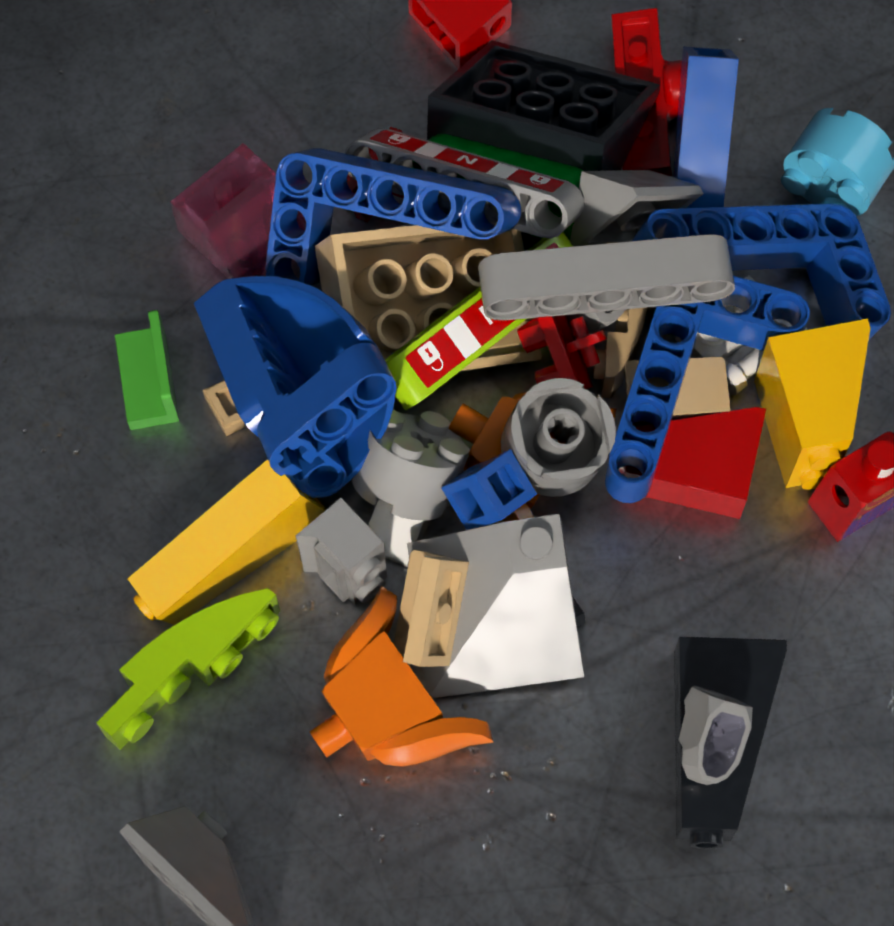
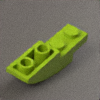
M269 588L215 603L167 629L137 652L119 669L130 688L96 722L105 737L121 750L129 741L135 743L149 731L154 722L152 717L166 702L169 704L176 702L187 691L191 684V679L189 678L193 674H196L208 686L218 677L224 679L229 676L240 664L243 658L241 652L255 638L258 641L264 639L276 626L279 620L277 615L280 612L276 594Z

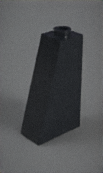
M679 637L674 651L676 839L690 840L691 847L700 849L723 847V841H731L738 830L787 652V640ZM693 686L721 693L753 707L752 728L740 763L727 779L716 784L705 785L688 779L681 764L682 745L678 739L685 715L684 700ZM709 729L705 743L708 742V739L712 731L711 729Z

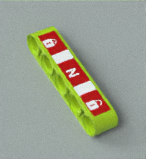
M562 232L559 236L553 238H542L526 251L574 246L565 233ZM481 286L385 359L396 381V399L404 410L415 406L526 319L493 320L486 317L483 309Z

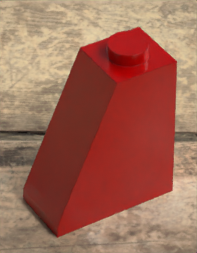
M751 407L672 420L651 488L646 497L740 519L748 498L766 409ZM652 424L636 426V429L642 432H651L656 429ZM624 466L618 469L627 478H637L642 475L633 466Z

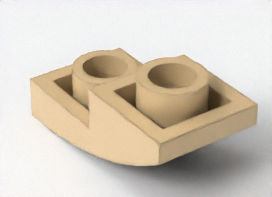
M647 308L626 309L616 320L615 332H607L604 350L596 349L601 363L593 366V379H602V398H611L624 381V367L627 361L635 359Z

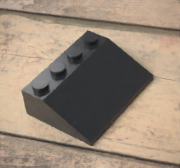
M491 40L428 96L427 140L438 134H448L574 166L584 171L621 170L659 95L660 84Z

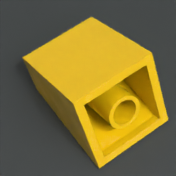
M868 318L768 337L754 384L761 407L766 409L765 421L785 488L801 485L803 489H816L830 467L844 458L854 436L871 328Z

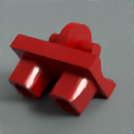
M567 315L534 318L517 329L522 346L527 353L548 346L554 361V365L534 372L537 384L549 379L566 378L584 384L583 388L585 389L593 387L587 368L601 363L594 344L607 339L604 330L590 335L583 316L569 321Z

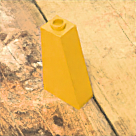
M267 459L127 578L138 593L133 597V600L141 612L151 621L159 619L175 625L297 541L296 535L327 510V508L319 498H313L299 490L285 474L282 476L277 474L271 468Z

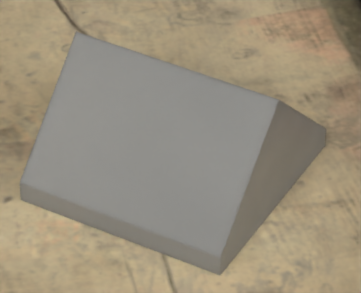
M651 170L582 171L579 190L584 198V209L581 216L574 221L570 241L574 247L606 244V242H630L654 211L687 208L702 196L703 192L699 185Z

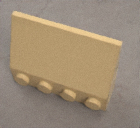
M417 225L332 234L315 245L322 292L337 301L365 327L384 359L481 286L478 265L484 258L494 254L524 251L521 231L511 229L490 239H475ZM527 318L461 371L541 360V348L527 353L517 333L518 328L534 318Z

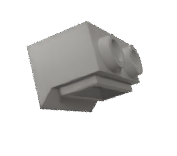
M342 498L337 500L296 535L303 571L319 573L320 578L342 602L349 599L354 605L359 601L366 604L375 598L381 585L385 586L386 582L384 580L387 578L384 542Z

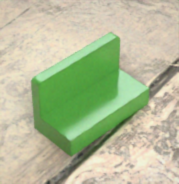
M158 310L148 311L150 328L115 334L126 417L130 430L179 422L167 338Z

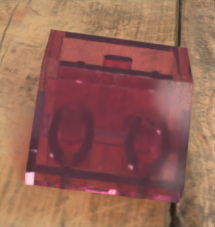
M242 143L170 201L178 231L228 279L261 276L265 272L276 173ZM298 211L297 222L300 228L305 231L306 220L303 214Z

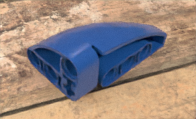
M276 276L231 278L217 283L195 301L194 306L239 416L245 425L259 437L268 462L280 476L285 474L299 490L313 498H324L333 495L361 470L370 451L368 447L369 431L371 430L376 439H382L388 427L394 408L396 381L382 353L365 327L337 301L316 287Z

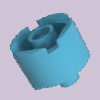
M824 108L815 113L786 156L783 164L784 174L780 179L781 184L790 193L801 195L812 204L843 205L858 216L866 212L894 169V156L891 157L888 150L892 141L877 124L859 113L847 110L844 116L830 114L834 108Z

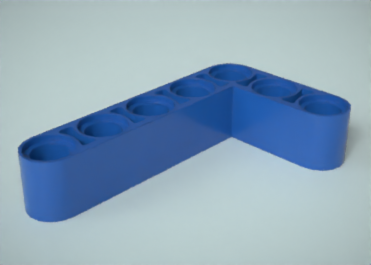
M312 148L291 153L280 161L276 172L265 266L266 276L296 280L310 286L320 282L315 245L330 236L334 207L475 239H490L515 227L521 216V205L513 192L503 187L322 148ZM304 162L310 166L312 171L311 183L303 175ZM349 172L355 176L358 183L356 194L350 190L347 184ZM394 181L402 187L404 192L402 204L398 203L392 194ZM440 191L445 193L450 200L451 209L449 215L444 213L438 205ZM486 201L492 203L498 211V222L496 225L491 224L486 219L484 214ZM298 211L303 214L306 220L305 231L300 228L297 222ZM292 259L295 260L300 268V278L293 273L291 268Z
M807 204L660 209L654 211L647 218L631 240L642 241L697 235L723 236L727 239L732 271L806 268L826 326L868 318L871 327L870 340L890 320V305L861 225L856 215L843 205Z
M733 275L735 290L726 298L711 302L656 307L616 432L615 443L609 455L605 486L607 492L614 499L622 503L631 504L647 496L654 479L698 333L764 351L768 337L805 330L809 320L810 309L807 302L800 295ZM725 306H736L743 312L732 313ZM783 319L785 321H788L792 326L782 327L776 324L773 320ZM672 334L679 337L682 341L672 343L664 340L661 336ZM653 377L662 378L669 385L656 387L650 384L647 379ZM645 421L652 424L656 429L651 432H642L632 424ZM624 466H633L642 475L637 478H627L618 469Z

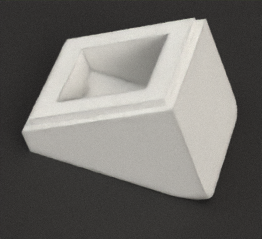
M378 499L368 526L384 542L385 558L408 567L407 543L422 539L429 525V520H411L390 514L393 505Z

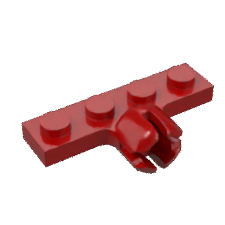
M657 8L611 14L616 73L660 84L659 95L622 168L623 170H651L672 176L668 126L672 119L678 117L682 60L667 61L662 57Z

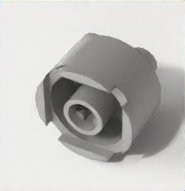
M555 378L534 385L518 401L503 429L501 452L503 453L509 449L512 450L537 494L558 497L579 491L594 478L606 462L615 443L616 426L610 407L600 395L596 397L593 393L583 388L584 384L578 381ZM550 432H554L556 439L551 438ZM557 440H565L566 443L561 444Z
M393 410L382 439H376L371 430L369 431L368 447L370 451L361 470L352 478V483L359 495L375 506L377 498L393 505L390 514L411 520H434L441 517L444 509H448L450 506V502L441 487L463 472L470 449L460 437L448 429L450 421L443 415L432 411H425L420 416Z

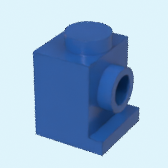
M511 449L492 459L469 467L441 487L466 530L501 521L537 495Z

